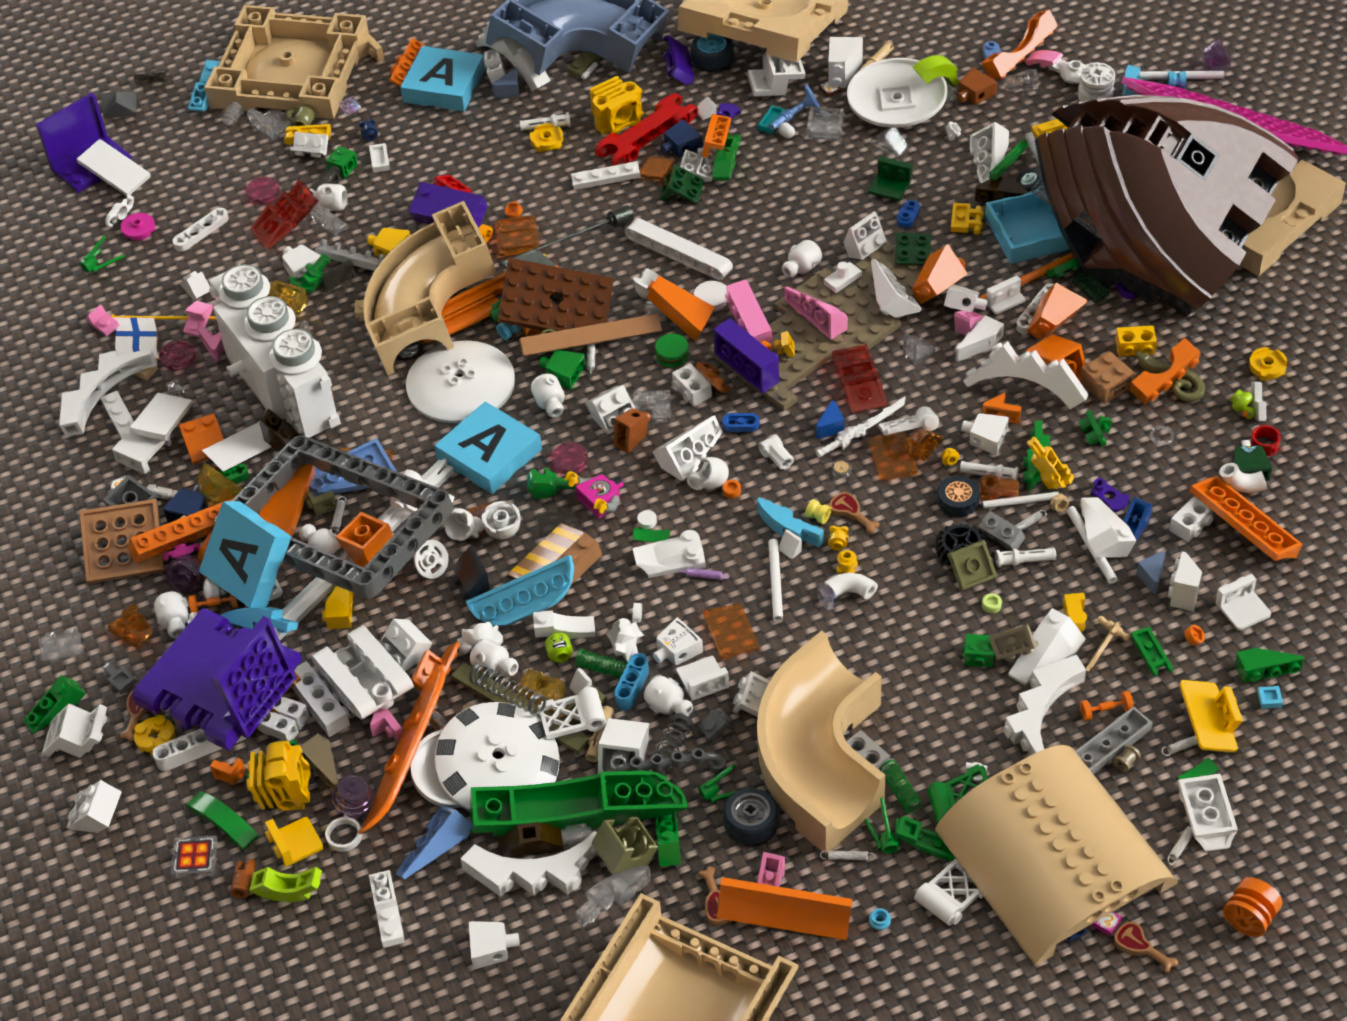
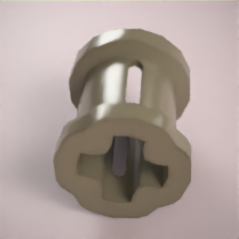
M1126 745L1120 756H1116L1113 760L1114 765L1122 772H1128L1132 763L1138 761L1141 757L1140 752L1132 745Z

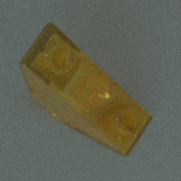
M203 463L197 477V483L200 493L213 502L221 503L236 497L243 490V488L217 470Z

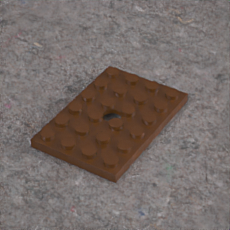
M509 258L497 322L541 331L546 329L561 331L606 323L614 278ZM552 294H559L562 296L563 301L560 304H553L549 297Z

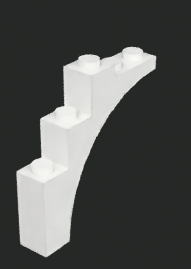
M490 21L486 22L487 26L482 29L484 32L475 41L477 47L488 46L503 54L518 69L531 91L550 82L546 71L540 76L534 73V62L531 55L516 40L509 37H500L492 46L486 44Z
M1008 341L1004 344L1000 342L991 348L993 351L989 355L990 358L983 361L980 368L976 369L974 367L966 373V378L963 380L968 387L978 381L992 377L1010 376L1024 378L1051 390L1069 409L1084 402L1089 395L1064 359L1060 361L1054 360L1046 366L1036 350L1031 353L1027 351L1018 357Z
M146 349L119 355L117 351L99 354L98 370L81 374L80 390L62 393L59 426L65 436L70 437L84 434L90 412L100 397L114 385L134 373L157 366V359L152 350Z
M1077 655L1032 670V678L1030 679L1032 689L1019 693V701L1017 703L1019 713L1006 717L1005 726L1003 727L1006 737L1010 738L1014 745L1021 743L1022 749L1027 751L1029 756L1044 750L1040 732L1043 718L1049 707L1067 690L1085 681L1086 669Z
M594 831L584 841L569 850L538 859L502 857L474 844L462 856V868L466 873L500 897L505 892L510 891L514 883H517L535 896L546 887L548 881L568 895L572 890L577 889L581 883L580 870H584L589 861L598 855L592 845L597 832Z

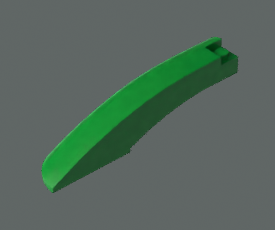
M652 771L600 772V774L558 782L519 786L471 787L470 790L472 833L492 832L493 836H503L517 825L541 822L560 828L561 832L600 828L604 820L614 819L613 825L624 824L630 817H638L639 820H645L688 809L686 798L681 789L668 781L666 776Z

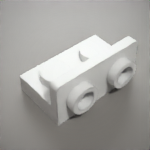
M295 132L293 147H290V151L294 152L297 156H305V154H311V157L321 158V155L326 156L328 135Z
M1016 275L987 289V306L996 315L1025 302V297L1020 293L1021 279Z
M752 671L746 677H742L738 684V688H740L739 693L733 699V704H735L733 712L737 713L742 709L758 717L761 699L770 680Z

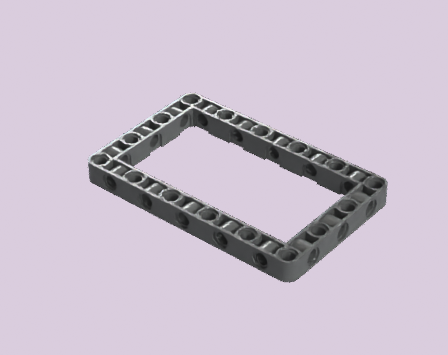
M306 436L294 437L232 500L240 501L258 513L270 501L269 499L278 490L280 491L302 465L310 464L318 470L331 475H338L346 481L359 486H366L374 492L389 498L394 497L402 503L417 508L416 512L365 567L356 565L291 537L282 563L364 598H373L378 595L454 511L447 491Z

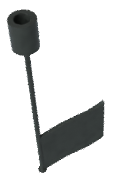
M629 205L608 212L607 220L512 258L555 266L539 250L607 223L613 228L634 220L633 210ZM508 259L500 260L498 265L500 267L504 266L507 269Z

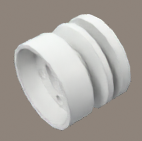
M1099 62L1085 65L1080 71L1079 100L1088 101L1113 97V86L1115 83V71L1113 68Z

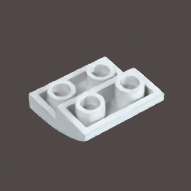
M685 149L680 167L700 177L704 182H711L716 155L709 153L708 158L701 157L702 155Z

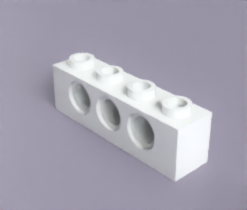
M307 661L297 666L294 670L297 678L292 683L291 688L303 704H306L307 709L327 736L331 737L350 726L348 720L350 716L349 711L345 706L339 704L340 701L337 695L329 691L330 688L327 682L319 678L318 670L314 666L311 667Z

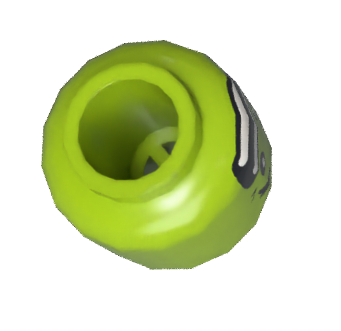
M553 633L545 641L547 655L552 661L557 663L565 662L573 653L570 638L564 633Z

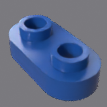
M909 200L903 204L897 215V225L899 227L910 228L913 226L920 213V204L917 201Z
M728 413L723 417L722 425L729 432H753L759 428L760 420L758 415L754 413Z

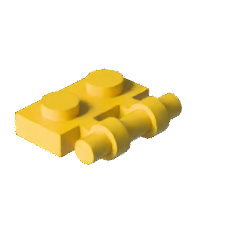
M953 203L950 232L968 233V228H972L974 234H980L983 228L981 220L984 217L982 206L970 209L971 204Z

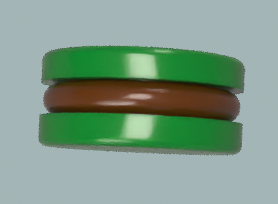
M666 334L656 341V359L661 365L665 367H678L688 360L689 345L683 336L679 334Z

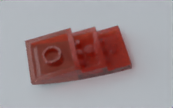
M297 180L289 193L283 191L275 204L268 203L250 230L265 248L269 249L290 233L309 214L319 199L303 181Z
M867 344L831 352L833 363L851 413L888 406L879 372L876 371L873 357L871 358Z

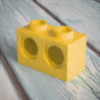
M1154 327L1117 328L1115 343L1118 356L1136 355L1139 351L1143 354H1155L1157 340Z

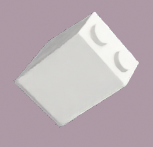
M830 37L829 86L845 88L862 67L863 37Z
M609 718L598 743V774L600 772H608L621 764L630 763L631 758L635 756L640 757L644 761L649 742V723Z

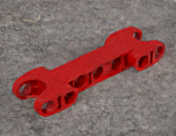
M677 93L671 94L657 103L654 113L621 135L611 133L597 144L595 154L599 157L614 155L611 160L612 166L633 162L639 155V149L665 133L679 121L684 120L688 124L696 118L699 109L694 104L680 106L682 97Z

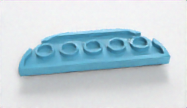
M565 556L466 601V604L476 618L485 623L490 622L494 626L512 625L532 616L533 612L544 611L557 604L568 592L574 574L572 556Z

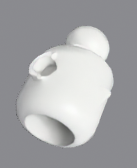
M322 184L317 188V191L307 189L304 193V201L308 205L316 203L320 211L338 212L344 210L347 205V191L340 184Z
M803 240L797 246L793 245L788 254V261L782 265L784 275L794 277L797 273L801 275L808 273L821 262L822 252L820 247L811 240Z
M542 374L536 377L531 384V391L537 405L542 409H546L547 414L551 417L560 416L564 409L562 403L565 395L557 377L552 374Z
M306 524L299 532L301 540L308 541L309 545L337 557L344 551L336 539L337 535L332 532V529L322 528L316 531L313 525Z
M173 591L159 595L154 602V609L158 620L157 623L167 629L170 637L177 639L186 628L185 624L189 618L187 609L189 603L180 593Z
M481 640L471 650L470 663L473 667L478 663H482L488 669L492 668L494 672L498 671L499 675L503 673L508 677L515 675L518 670V662L514 658H509L506 648L494 642ZM488 670V674H487V675L490 676L491 673H492V671H491V670Z
M657 676L648 683L644 691V699L650 705L649 708L658 714L660 712L670 715L676 712V714L682 713L689 716L693 710V705L690 701L683 700L684 692L678 686L679 683L672 678L668 679L664 676Z

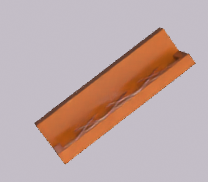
M712 114L701 157L708 158L711 148L724 150L731 123L730 117Z

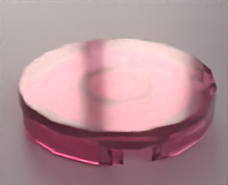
M270 177L256 178L246 187L247 198L253 203L254 201L258 202V204L270 203L280 193L278 182Z
M177 340L176 343L170 342L162 347L159 352L160 362L167 369L181 370L193 363L196 352L193 345L188 341Z
M563 443L552 451V466L561 474H566L570 471L578 473L588 464L587 450L578 443Z

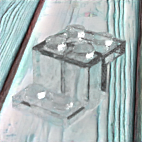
M810 107L807 123L808 139L842 141L845 121L844 109Z

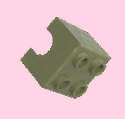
M630 817L619 828H612L615 822L614 819L604 820L592 841V845L606 864L607 869L612 874L645 870L658 846L639 818Z

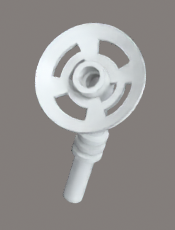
M427 540L412 556L414 557V564L418 573L425 578L434 579L441 576L448 565L447 550L442 543L436 540ZM428 545L427 550L421 553V549ZM434 547H437L440 551L441 558L439 557V553L434 549ZM436 564H440L439 569L436 572L432 573L431 569L434 568Z

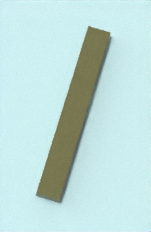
M465 662L451 675L452 680L489 702L512 704L494 695V693H490L488 690H484L482 687L471 683L469 674L473 667ZM475 669L472 675V680L474 682L477 669ZM480 671L477 674V681L483 674ZM486 676L482 681L483 685L487 684L489 676ZM494 679L488 684V688L493 686ZM499 682L494 687V691L499 689ZM505 686L501 688L500 694L504 693ZM511 689L506 692V697L510 696ZM516 692L512 695V700L516 699ZM522 696L517 699L518 703L522 702ZM526 699L523 702V706H527L529 700ZM538 706L534 710H532L533 713L539 711ZM544 711V714L552 717L553 714ZM553 723L549 729L550 731H555L560 726ZM579 731L556 737L555 740L579 755L589 744L590 736Z

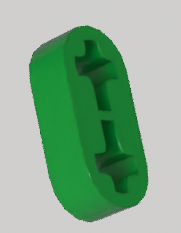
M240 463L225 471L221 470L213 477L215 486L218 489L232 487L247 480L249 472L247 466Z

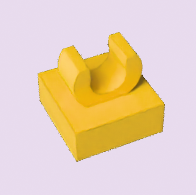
M788 331L781 333V340L774 341V348H777V353H786L788 358L795 356L794 341Z

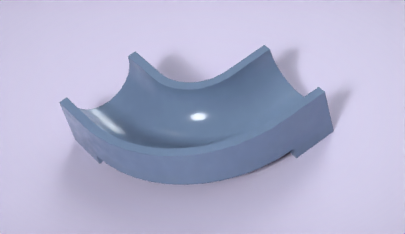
M506 0L491 14L486 44L492 46L500 37H509L516 40L531 55L534 62V73L539 76L560 55L576 50L595 53L629 73L646 41L650 37L657 41L662 39L670 10L653 0Z

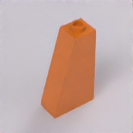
M658 276L656 281L652 280L647 288L650 292L646 298L690 338L696 341L715 307L663 277Z

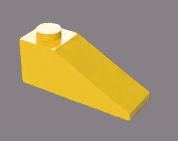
M338 586L334 588L327 599L325 610H322V621L326 622L328 630L351 628L353 593Z

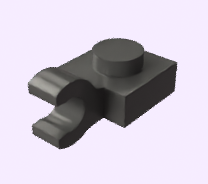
M109 662L103 666V669L106 671L105 675L108 677V683L120 694H123L136 683L135 677L125 668L121 667L117 670Z

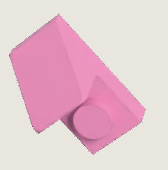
M199 301L190 305L185 310L189 317L183 332L200 338L198 328L206 327L213 305Z
M99 305L85 318L87 323L106 337L120 326L117 320L106 313L102 305Z
M966 311L955 312V331L966 336L969 331L973 330L977 321H981L984 316L974 311L972 313Z
M204 326L198 328L201 342L215 362L220 361L225 350L221 334L218 333L213 336L212 332H208Z
M378 709L374 712L370 724L372 736L374 737L386 731L387 735L390 738L393 737L398 743L403 731L388 709Z
M763 852L757 883L780 887L781 878L785 874V856Z

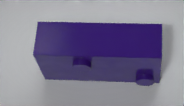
M420 182L409 213L414 221L431 224L434 222L432 214L464 201L479 228L488 205L481 195Z
M730 318L713 329L714 354L762 394L779 383V357L775 352H771Z

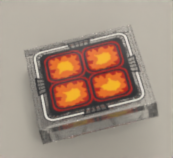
M217 835L175 838L171 867L172 878L215 876Z

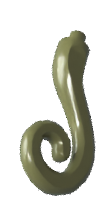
M1139 351L1135 355L1138 359V365L1153 374L1166 372L1172 366L1157 361L1148 353L1143 354ZM1187 370L1186 374L1182 377L1184 379L1176 380L1173 383L1172 392L1176 398L1182 401L1195 402L1200 400L1205 394V384L1200 376L1191 370ZM1192 384L1195 386V391L1191 393L1180 390L1182 387L1190 389Z

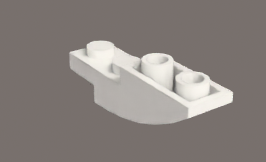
M390 870L369 875L383 948L405 943Z

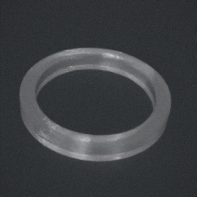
M1160 425L1151 429L1150 438L1156 444L1166 445L1173 441L1174 433L1169 427ZM1158 429H1164L1171 434V438L1167 441H1158L1153 437V432Z

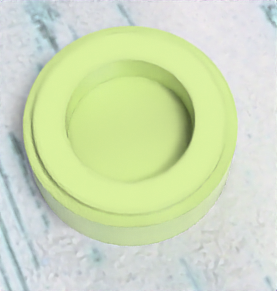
M990 593L982 598V608L985 612L997 613L1002 607L1000 596Z

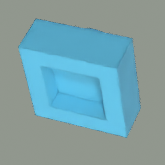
M1279 686L1258 687L1257 693L1261 709L1282 708L1283 700Z

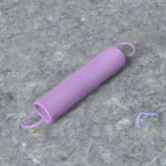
M687 568L686 576L721 580L722 572Z

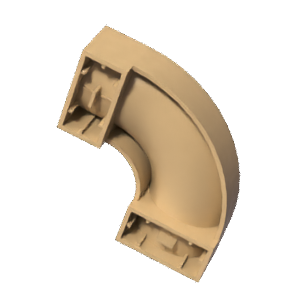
M464 201L432 214L434 222L414 232L393 248L381 261L369 281L364 297V320L388 376L394 373L393 365L399 352L413 342L432 339L443 343L447 350L453 348L454 345L441 315L445 303L460 289L497 274L487 244Z
M820 631L790 656L768 683L758 711L757 740L762 776L771 795L781 809L795 822V829L818 849L824 851V854H827L828 851H831L862 824L865 819L881 807L880 798H884L885 802V774L851 748L843 736L848 727L853 730L881 706L882 677L875 672L867 680H863L852 674L835 656L829 644L828 635Z

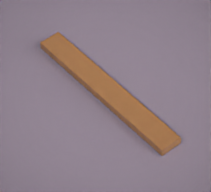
M657 313L522 337L519 341L523 357L658 333L662 331Z

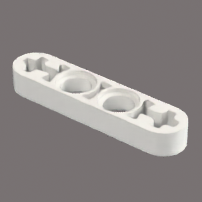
M217 208L173 238L175 250L182 252L189 249L229 220L227 210L225 208ZM192 233H198L197 235L191 236Z
M1046 284L1017 319L1016 330L1019 333L1028 334L1027 329L1033 318L1029 313L1036 311L1039 305L1038 302L1054 284Z

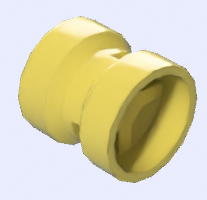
M812 499L806 508L805 516L810 519L815 518L817 522L825 524L831 514V507L820 505L819 501Z

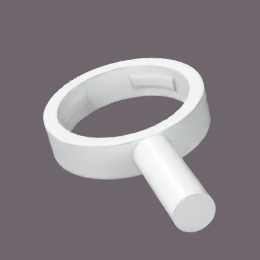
M349 797L347 800L344 817L333 820L326 828L325 836L327 843L335 851H350L357 847L362 839V834L357 833L356 838L348 844L339 845L330 840L331 832L339 825L350 824L356 827L358 831L361 828L360 824L352 818L356 799L353 797Z

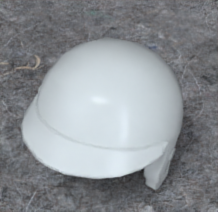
M648 268L642 272L641 278H633L636 292L641 298L649 300L646 297L650 292L647 290L652 280L656 281L657 277L660 276Z
M715 457L700 458V461L705 462L701 470L704 471L703 475L706 481L702 483V486L707 490H713L722 486L727 481L729 475L726 463Z

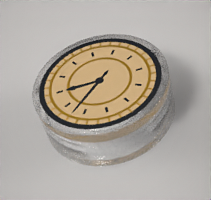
M837 460L832 464V474L835 477L846 478L850 475L851 465L848 461Z

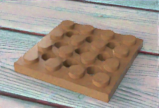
M156 499L79 511L87 584L165 572L162 554L136 564L128 549L130 538L160 527ZM143 517L144 522L138 525L134 523L135 519ZM124 520L125 525L118 528L115 526L116 522ZM105 523L106 527L104 530H96L98 524ZM122 537L127 538V542L124 545L117 544L118 539ZM103 540L108 541L105 548L98 547L99 542ZM122 555L129 556L128 561L125 563L119 562V558ZM103 558L110 559L106 566L100 565V561Z

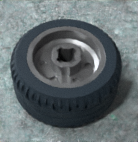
M757 788L738 790L728 798L724 805V828L727 834L738 843L745 845L764 843L772 838L778 829V805L775 799L766 791L764 792V790Z

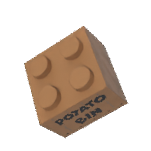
M1109 351L1081 368L1080 383L1103 404H1106L1130 389L1135 372Z

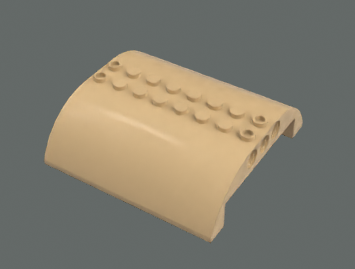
M1066 745L1053 746L1041 750L985 780L954 804L935 827L939 837L1035 966L1052 957L1056 944L1153 888L1161 894L1178 883L1177 879L1075 750Z
M640 893L560 1021H768L798 970L799 965L780 956L777 957L773 966L661 916L660 902Z

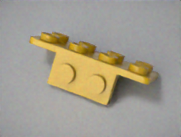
M1182 680L1179 686L1199 747L1202 750L1236 752L1238 746L1233 733L1243 720L1232 688L1223 687L1219 692L1215 683Z

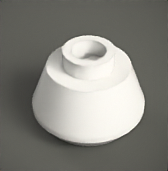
M209 578L205 579V599L223 598V595H226V590Z

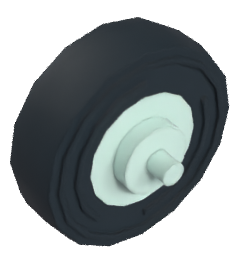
M1038 168L1027 169L1016 178V181L1028 192L1041 190L1044 187L1041 170Z

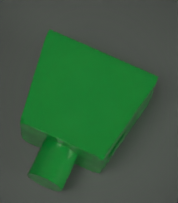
M556 350L551 358L541 357L539 367L545 368L546 374L556 376L562 387L572 390L586 367L585 357L582 353Z

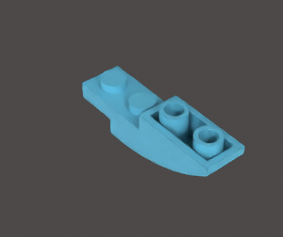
M206 60L200 81L195 84L188 110L204 112L209 107L204 87L214 67H218L221 61Z
M760 497L757 499L758 514L774 532L783 537L787 529L800 537L801 543L805 541L821 547L824 542V530L805 523L800 519L793 518V511L787 507H782Z
M272 607L242 608L221 615L229 620L231 626L237 627L239 625L250 630L254 628L263 616L269 618L273 627L277 628V632L289 633V631L297 630L298 622L282 618V609Z

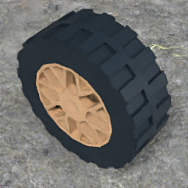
M960 475L946 478L938 486L937 504L946 515L961 518L969 516V514H973L977 510L980 501V489L974 480Z

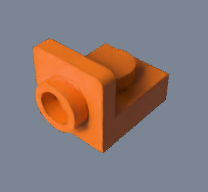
M237 758L232 766L227 762H219L217 760H213L210 765L214 778L234 786L245 773V767L240 758Z

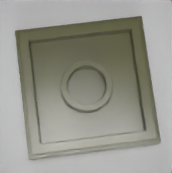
M985 540L947 553L960 591L998 577Z

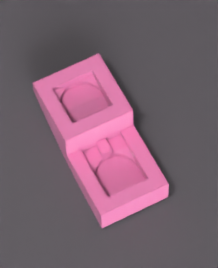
M1040 50L1033 52L1025 62L1027 66L1040 63L1041 67L1045 68L1054 65L1063 55L1056 51Z

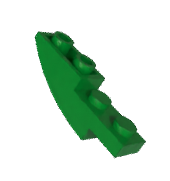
M727 135L724 150L717 149L713 180H730L736 164L735 156L741 143V135Z
M1035 420L1034 428H1030V439L1036 437L1042 447L1050 446V435H1043L1042 421ZM1031 448L1027 450V456H1023V468H1027V471L1023 472V482H1027V490H1031L1041 478L1039 470L1031 461L1034 454Z

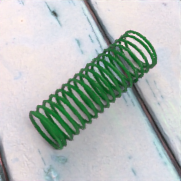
M580 649L576 656L575 665L619 679L622 676L623 664H625L624 672L628 662L613 659L609 671L612 661L610 657ZM597 655H598V659H597L596 665H595V667H594V663H595L596 657H597ZM600 656H601V660H600L599 666H598V668H597V664H598L599 658H600ZM610 659L608 668H607V670H606V666H607L608 660Z
M889 760L883 763L879 770L886 775L885 780L906 813H913L918 810L922 802L914 789H912L911 784H909L897 762ZM890 762H895V763H892V764L886 766V767L884 768V770L882 771V769H883V767H884L885 765H887V764L890 763ZM895 764L894 766H892V767H890L889 769H887V771H885V769H886L887 767H889V766ZM919 801V803H918L916 806H914L913 808L907 809L908 807H911V806L915 805V804ZM920 804V806H919L917 809H915V810H913V811H910V812L906 811V810L914 809V808H916V807Z

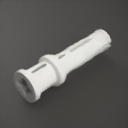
M569 112L563 115L552 114L551 117L520 120L521 131L532 130L540 125L535 123L545 124L547 122H551L550 124H553V127L556 128L557 126L571 127Z
M961 461L960 473L993 477L997 481H1013V484H1016L1019 467L1009 468L1003 467L1002 464L990 466Z
M1015 548L1011 551H995L997 568H1000L1002 565L1013 564V566H1017L1024 562L1056 560L1055 548L1018 551Z

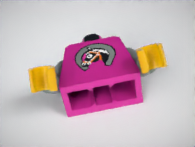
M570 471L567 473L565 480L569 481V486H576L577 499L598 519L602 518L607 512L616 511L620 502L619 489L624 486L623 481L619 477L610 481L602 474L591 478H581L574 472Z

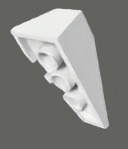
M996 122L970 135V152L974 156V164L977 165L980 184L989 180V172L1004 158L1009 145V130Z
M873 258L871 265L876 300L880 305V311L887 316L890 314L895 318L920 312L922 309L914 297H909L905 292L906 288L896 281L897 278L892 272Z
M714 415L652 452L661 469L682 481L691 472L697 471L698 465L701 462L700 458L707 456L706 453L710 447L714 446L723 431Z
M1098 497L1081 498L1082 517L1085 519L1084 530L1087 533L1085 540L1093 558L1127 557L1136 543V539L1129 526Z
M1052 608L1033 634L1034 641H1038L1039 645L1034 649L1033 653L1027 655L1021 653L1008 676L1023 685L1029 684L1032 678V670L1075 655L1085 642V637L1070 617Z

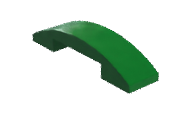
M200 791L186 804V807L200 818L203 816L227 834L229 840L243 851L259 837L238 814L208 793Z
M902 816L896 832L897 837L914 848L948 861L956 859L936 832L922 828V823Z

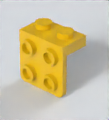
M303 817L280 829L277 828L273 819L265 822L267 831L264 832L269 843L273 842L275 846L273 850L277 859L281 858L286 867L323 849V844L308 817Z

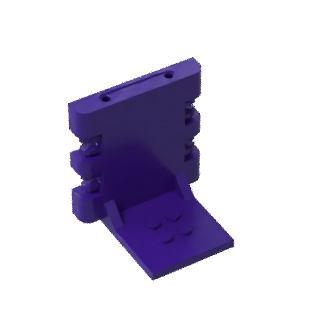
M204 608L199 611L139 682L133 691L132 697L136 705L155 715L161 710H167L170 707L169 713L173 715L176 725L187 731L192 725L197 726L201 722L200 729L204 730L207 740L230 751L241 736L247 739L296 680L297 677L294 670L303 659L299 652L281 644L269 618L263 616L252 630L246 627L233 630V626L230 625L227 618Z

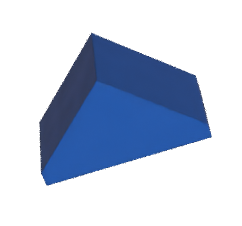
M835 401L830 402L816 425V438L818 439L836 435L844 430V418Z
M1133 497L1123 522L1129 526L1137 540L1150 522L1152 504Z

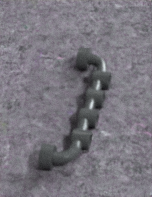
M696 748L692 751V755H684L680 751H675L669 758H663L660 754H653L651 760L642 761L640 757L635 756L631 758L630 763L616 766L608 772L642 771L643 769L659 771L662 767L666 766L680 768L683 764L688 763L698 766L703 764L704 761H709L710 771L720 773L725 769L726 761L723 756L717 753H704L702 749Z

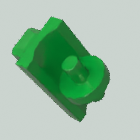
M1091 410L1086 411L1087 417L1078 422L1083 433L1093 429V431L1085 434L1089 445L1091 446L1100 442L1101 446L1106 445L1107 443L1101 431L1105 433L1110 431L1109 428L1112 426L1111 419L1099 416L1096 422Z

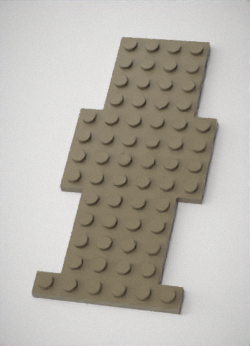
M887 241L883 246L855 264L862 271V276L839 292L835 293L824 285V279L832 274L826 268L795 288L794 290L830 304L847 315V330L832 340L784 300V297L775 302L774 309L783 314L769 324L773 342L770 343L772 345L771 352H775L779 357V383L762 395L785 411L797 402V396L788 390L835 355H839L848 363H852L901 327L900 320L890 314L887 316L880 311V305L876 300L871 265L873 258L892 272L897 278L896 281L906 288L905 292L909 297H914L911 289L923 265H895V246ZM788 331L794 341L795 356L789 358L786 353L778 354L777 348H774V341L781 340V333ZM714 346L709 349V355H711L713 358H715L717 361L723 364L726 368H728L730 371H732L734 374H736L738 377H740L742 380L748 383L751 387H753L755 390L761 393L747 380L740 376L736 371L729 367L725 362L718 358L714 354Z

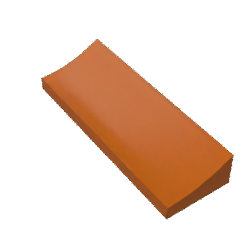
M310 464L302 465L280 491L278 490L269 499L270 501L259 513L262 519L276 525L292 536V538L307 498L306 492L309 491L311 481L315 475V466Z
M1215 475L1191 485L1190 493L1274 561L1283 558H1297L1303 544L1220 477Z
M722 877L717 918L847 940L853 899Z

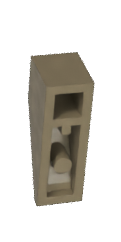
M316 734L300 746L302 756L308 761L311 769L337 796H340L341 791L331 750L333 746L327 738L323 739L319 734Z

